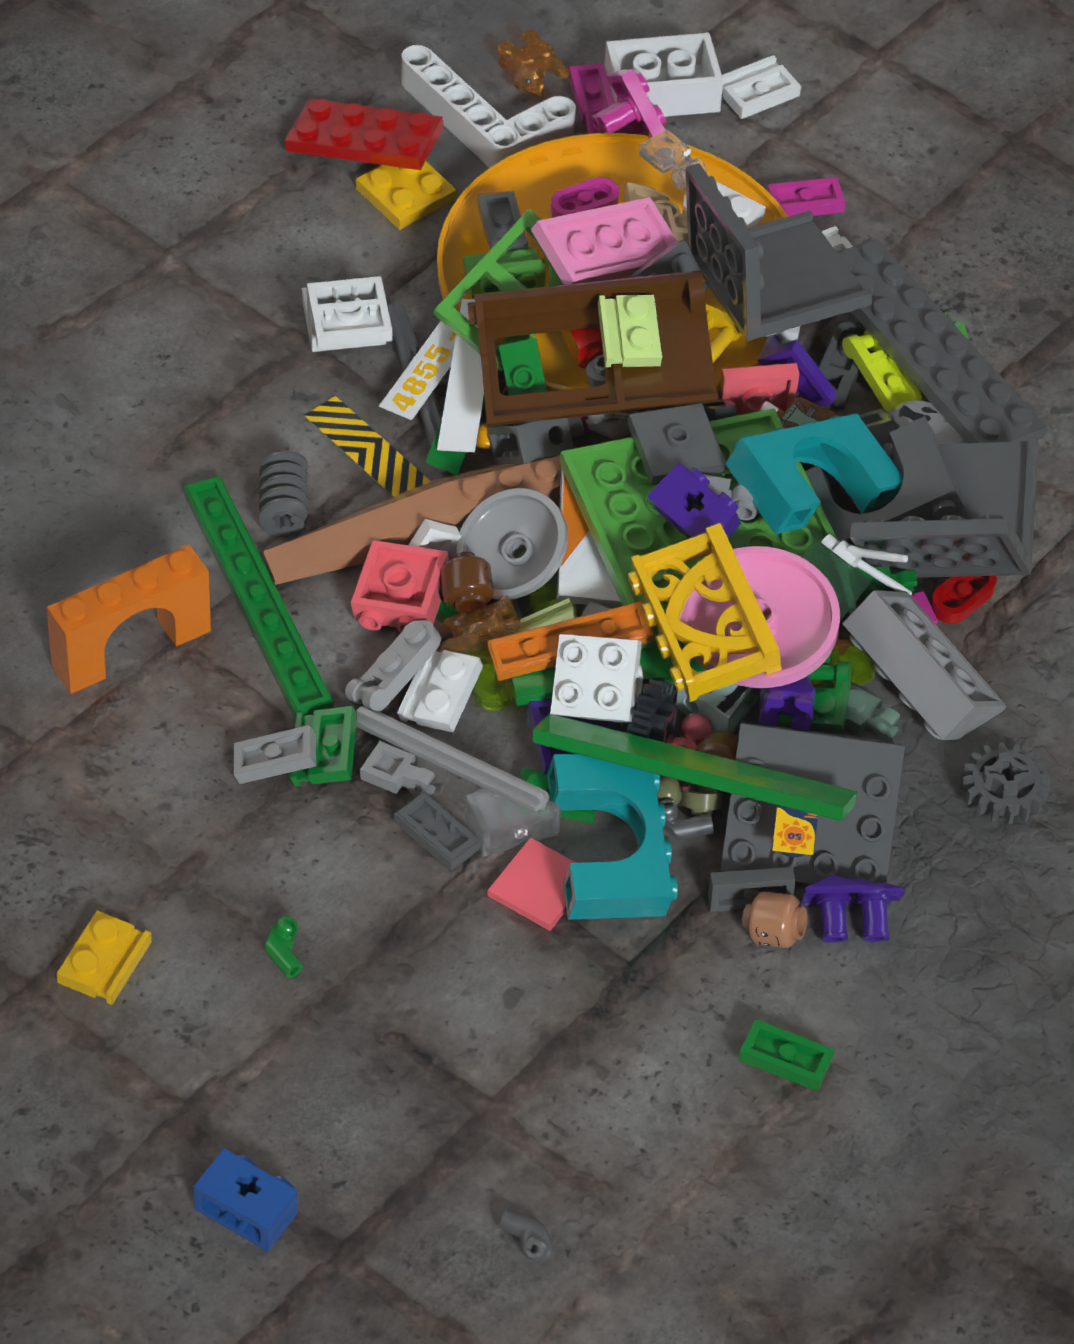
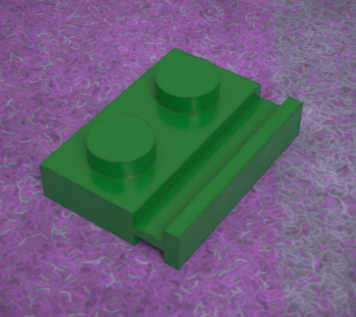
M353 706L314 710L313 715L304 716L303 712L296 714L295 728L311 725L316 733V766L290 772V778L295 787L301 786V782L311 781L312 785L351 780L357 714Z

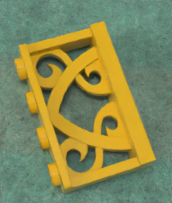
M721 523L707 527L706 533L643 556L638 554L631 557L633 572L627 573L631 588L635 596L642 594L646 602L641 605L646 622L649 627L656 625L660 634L655 636L659 651L663 659L670 657L674 667L670 668L674 685L677 691L685 690L690 702L698 700V696L763 672L766 675H770L782 670L779 647ZM707 555L702 560H700L696 565H694L691 569L685 564L686 562ZM667 569L677 570L684 576L680 581L674 575H663V578L669 582L666 588H658L652 582L653 576L656 573ZM717 579L723 583L717 590H711L702 584L705 580L710 587V583ZM694 590L710 601H733L734 605L726 609L717 622V635L694 629L680 621L683 609ZM660 601H669L666 609V614L662 608ZM739 622L742 624L740 630L734 631L730 628L731 636H725V629L728 623ZM677 639L688 645L681 650ZM711 652L720 653V660L713 669L700 673L690 667V660L694 656L704 658V667L711 660ZM753 653L728 663V654Z

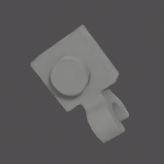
M379 741L360 768L361 780L397 794L402 786L406 787L415 797L424 791L429 796H432L435 791V786L430 784L435 777L432 771L416 767L415 755L382 741Z

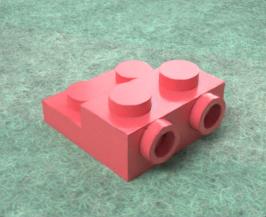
M373 540L351 600L355 621L368 630L377 631L382 626L397 628L400 633L407 624L413 621L428 620L434 624L441 603L439 594L442 585L440 571L444 564L450 561L448 551Z

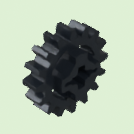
M652 678L649 680V684L645 683L642 695L638 694L635 708L632 709V722L626 723L625 733L664 743L673 740L677 729L676 714L678 711L676 701H673L676 690L673 689L674 684Z

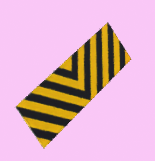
M337 396L332 397L304 415L393 497L430 482L423 473Z

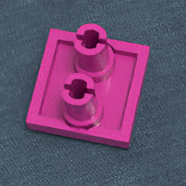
M634 69L618 70L607 76L617 96V102L590 117L598 133L609 135L629 123L632 124L636 134L646 135L651 140H656L667 133L663 127L666 124L665 116L657 104L654 106L651 104L646 94L650 91L648 83L640 72L636 74Z

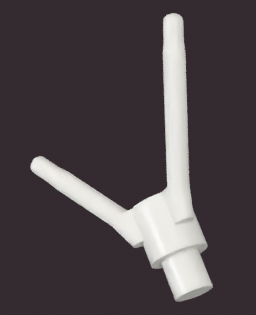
M828 534L820 543V546L830 554L829 559L835 563L834 567L840 578L850 615L856 610L847 573L853 571L855 567H858L895 591L908 592L912 595V592L903 585L861 560L864 557L906 563L908 561L907 555L860 548L848 544L845 540L840 542L831 534Z

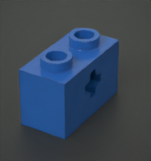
M226 1149L221 1151L193 1187L196 1211L269 1252L298 1214V1190L287 1179L278 1175L273 1177L259 1169L247 1156L235 1155Z

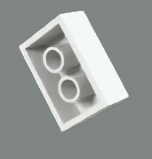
M709 33L606 42L604 67L607 76L618 70L634 69L636 74L640 72L648 83L650 91L646 94L651 104H657L665 117L720 112L723 78ZM610 84L614 101L617 102V96Z

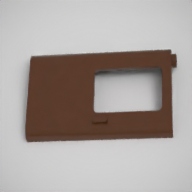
M702 270L474 294L475 302L468 303L470 325L478 326L487 426L718 402ZM605 295V299H616V295H654L662 352L660 366L622 367V364H611V367H605L606 382L601 386L510 396L500 393L495 342L498 338L585 328H597L601 332L598 313L599 296Z

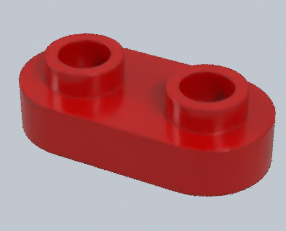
M963 576L948 578L933 592L931 607L936 618L950 624L965 620L993 596L997 577Z

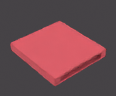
M530 838L488 889L487 896L551 931L567 911L563 881L569 864L576 862Z

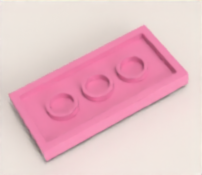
M650 197L539 220L531 229L564 285L628 277L677 241Z

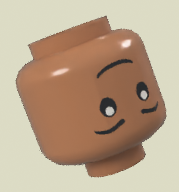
M764 891L754 898L752 904L745 906L742 923L745 929H749L750 938L755 944L787 949L792 947L797 940H801L804 937L807 927V910L805 907H801L799 899L795 896Z

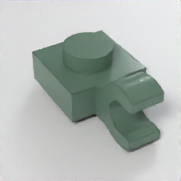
M851 684L845 720V728L861 735L867 728L882 739L890 741L899 730L894 724L900 718V714L889 707L881 708V699Z

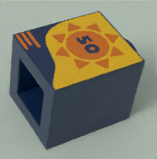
M776 805L772 851L781 852L788 857L813 856L818 815Z

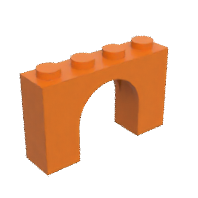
M189 544L47 606L52 668L70 694L106 679L104 655L106 643L113 631L122 622L138 612L156 608L157 621L176 647L211 632L209 570Z

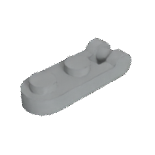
M428 620L413 621L407 624L401 634L379 655L368 671L360 679H352L347 684L345 689L346 698L356 704H363L367 709L374 712L382 711L439 647L441 636L435 626Z

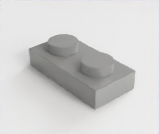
M311 725L234 743V776L239 784L316 766V733Z

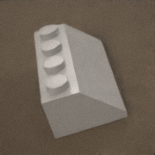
M874 590L842 623L851 633L849 635L851 642L859 650L867 652L876 662L874 664L875 670L884 679L895 684L901 691L899 693L900 699L909 708L919 712L925 719V728L935 738L959 740L1001 713L1007 707L908 592Z

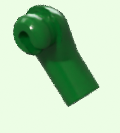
M282 916L270 928L265 951L286 978L290 979L297 976L303 968L301 961L292 952L299 926L294 918Z

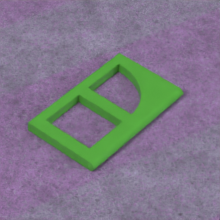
M530 209L526 211L433 311L436 317L479 354L478 328L475 325H470L469 320L456 310L454 306L483 275L501 291L527 289L497 263V260L525 231L537 241L531 229L537 221L542 219ZM544 253L549 270L548 287L564 285ZM536 334L510 336L500 345L531 339ZM495 344L497 370L503 371L499 346Z

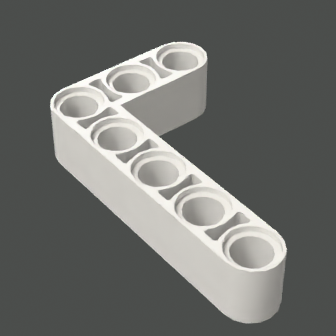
M412 45L402 52V86L432 115L442 116L443 125L489 168L508 156L528 147L574 135L576 108L574 102L567 97H551L506 120L429 48L421 45Z

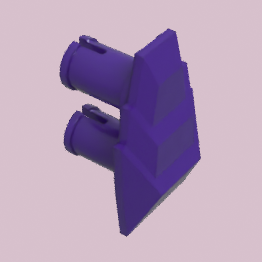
M831 875L807 886L802 895L801 904L821 906V940L823 942L839 943L848 940L846 906H857V904L862 906L863 940L867 942H882L890 938L888 933L887 904L891 901H900L905 891L904 888L892 884L872 883L863 879H845Z

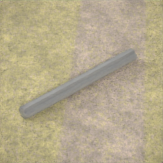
M363 706L356 710V727L532 812H543L546 809V803L549 800V795L546 791L379 711L374 712Z

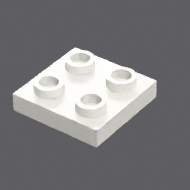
M559 634L550 714L567 718L631 723L633 718L631 712L635 708V701H637L638 694L641 695L643 686V671L639 665L642 642L629 639Z

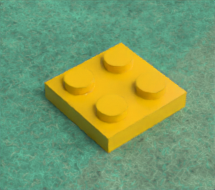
M428 162L424 163L421 170L381 165L356 178V189L398 230L456 201L457 190Z

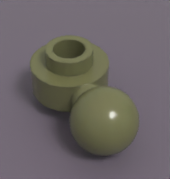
M665 776L660 777V787L657 792L658 803L665 799L673 800L677 804L682 803L684 807L690 808V814L696 816L714 815V810L723 807V791L697 784L683 787L676 779Z

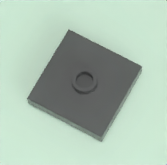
M702 403L629 414L627 424L651 484L660 483L679 462L688 470L695 467L706 475L724 473L726 462Z

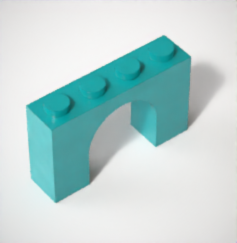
M857 413L842 417L833 416L828 420L815 423L805 422L799 426L787 429L777 428L771 432L759 435H746L736 442L734 451L726 462V466L738 483L750 492L753 497V504L775 534L804 528L821 503L797 469L795 462L813 464L830 473L842 485L862 514L879 510L888 505L898 494L904 478Z
M554 754L547 773L552 811L602 810L612 813L629 825L638 843V850L623 860L569 864L563 881L568 920L665 917L671 902L677 899L678 885L676 877L674 875L670 876L668 864H670L672 857L671 843L669 839H664L662 829L666 822V812L664 804L658 803L657 792L660 787V775L579 754Z

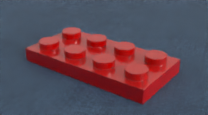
M309 98L285 139L286 151L421 170L444 129L443 117L428 115L422 112L413 113L391 108L361 106L356 103L347 104L327 101L325 99Z

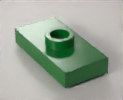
M536 338L499 345L509 396L548 392Z

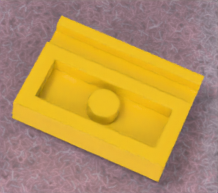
M97 910L56 973L57 983L93 998L99 996L106 999V1003L113 1005L151 944V932L147 930L144 933L134 928V925Z

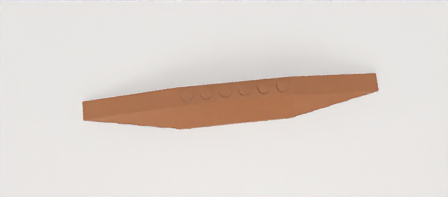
M631 435V436H627V437H623V438H619V439H615V440L630 438V437H632V435ZM612 439L600 440V441H596V442H592V443H588V444H584V445L575 446V447H573V449L580 448V447H585V446H590V445H595V444H600V443H605V442H610V441H615V440H612ZM560 454L525 464H499L435 479L263 551V558L274 584L277 585L364 564L373 540L409 545L425 519L455 526L460 532L469 514L482 501L504 490L514 488L532 489L543 493L560 507Z

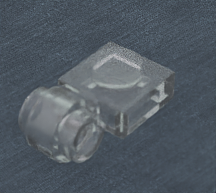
M665 130L640 144L639 155L659 172L665 174L673 169L671 179L680 190L686 189L685 167L699 163L707 173L703 161L699 158H690L691 148L669 130Z

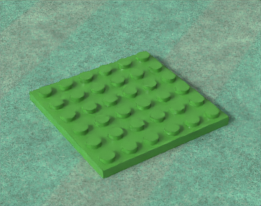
M775 408L709 421L725 462L728 461L733 453L736 442L742 437L749 434L759 435L768 433L777 428L784 429ZM633 437L561 451L559 463L622 606L643 601V604H645L646 602L642 594L635 596L627 573L633 572L631 557L638 554L643 556L687 540L683 534L652 508L647 498L648 494L659 483H650ZM795 462L797 469L813 490L801 462ZM727 466L724 473L711 475L731 479L729 490L732 491L739 484ZM819 504L804 528L775 534L760 513L752 520L740 519L742 524L728 538L733 549L762 546L796 554L820 570L832 585L839 605L846 604L840 578L834 567L835 563L829 559L830 554L820 546V543L828 534L836 538L821 504ZM706 555L685 564L691 569ZM667 569L656 573L653 576L652 582L658 588H666L669 582L663 578V575H674L680 581L684 576L677 570ZM853 571L847 574L856 602L859 601L862 590ZM660 601L662 608L666 614V609L669 601ZM656 625L651 627L654 641L642 644L641 649L657 646L655 636L660 634Z

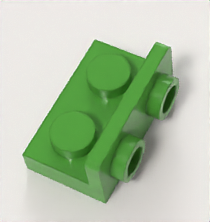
M536 247L506 251L497 260V263L527 289L545 287L546 264L544 259H539ZM487 253L463 256L465 276ZM484 275L469 290L471 299L474 298V294L502 292Z

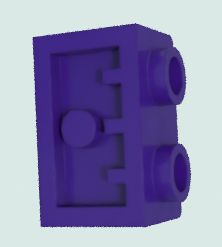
M776 335L767 338L757 359L761 366L797 363L800 375L796 398L802 397L821 407L834 402L838 393L797 339L782 344Z

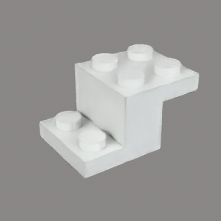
M381 276L307 283V288H302V302L312 352L386 345V341H392L393 330Z

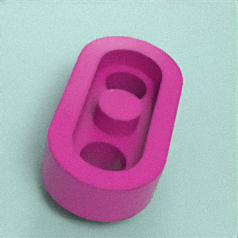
M598 177L562 189L551 198V217L554 218L618 204L619 187L608 178Z

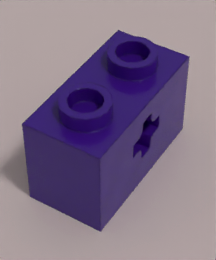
M680 462L647 496L652 508L687 539L706 533L707 527L721 523L729 538L742 524L736 512L739 508L738 505L724 492L717 496L707 486L710 484V481L697 468L692 467L688 470ZM695 503L697 506L703 505L704 508L698 511L695 508L691 510L690 506Z

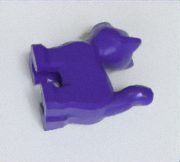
M810 675L784 686L751 688L755 694L759 695L761 706L760 724L776 726L779 722V715H787L793 718V729L810 730L816 694L815 688L809 680Z

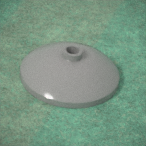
M526 488L504 490L482 501L469 514L460 530L462 537L457 542L456 554L472 552L475 556L484 558L490 564L494 586L493 599L509 600L520 598L542 587L561 565L568 544L566 520L558 506L543 493ZM526 550L525 554L518 558L519 554Z

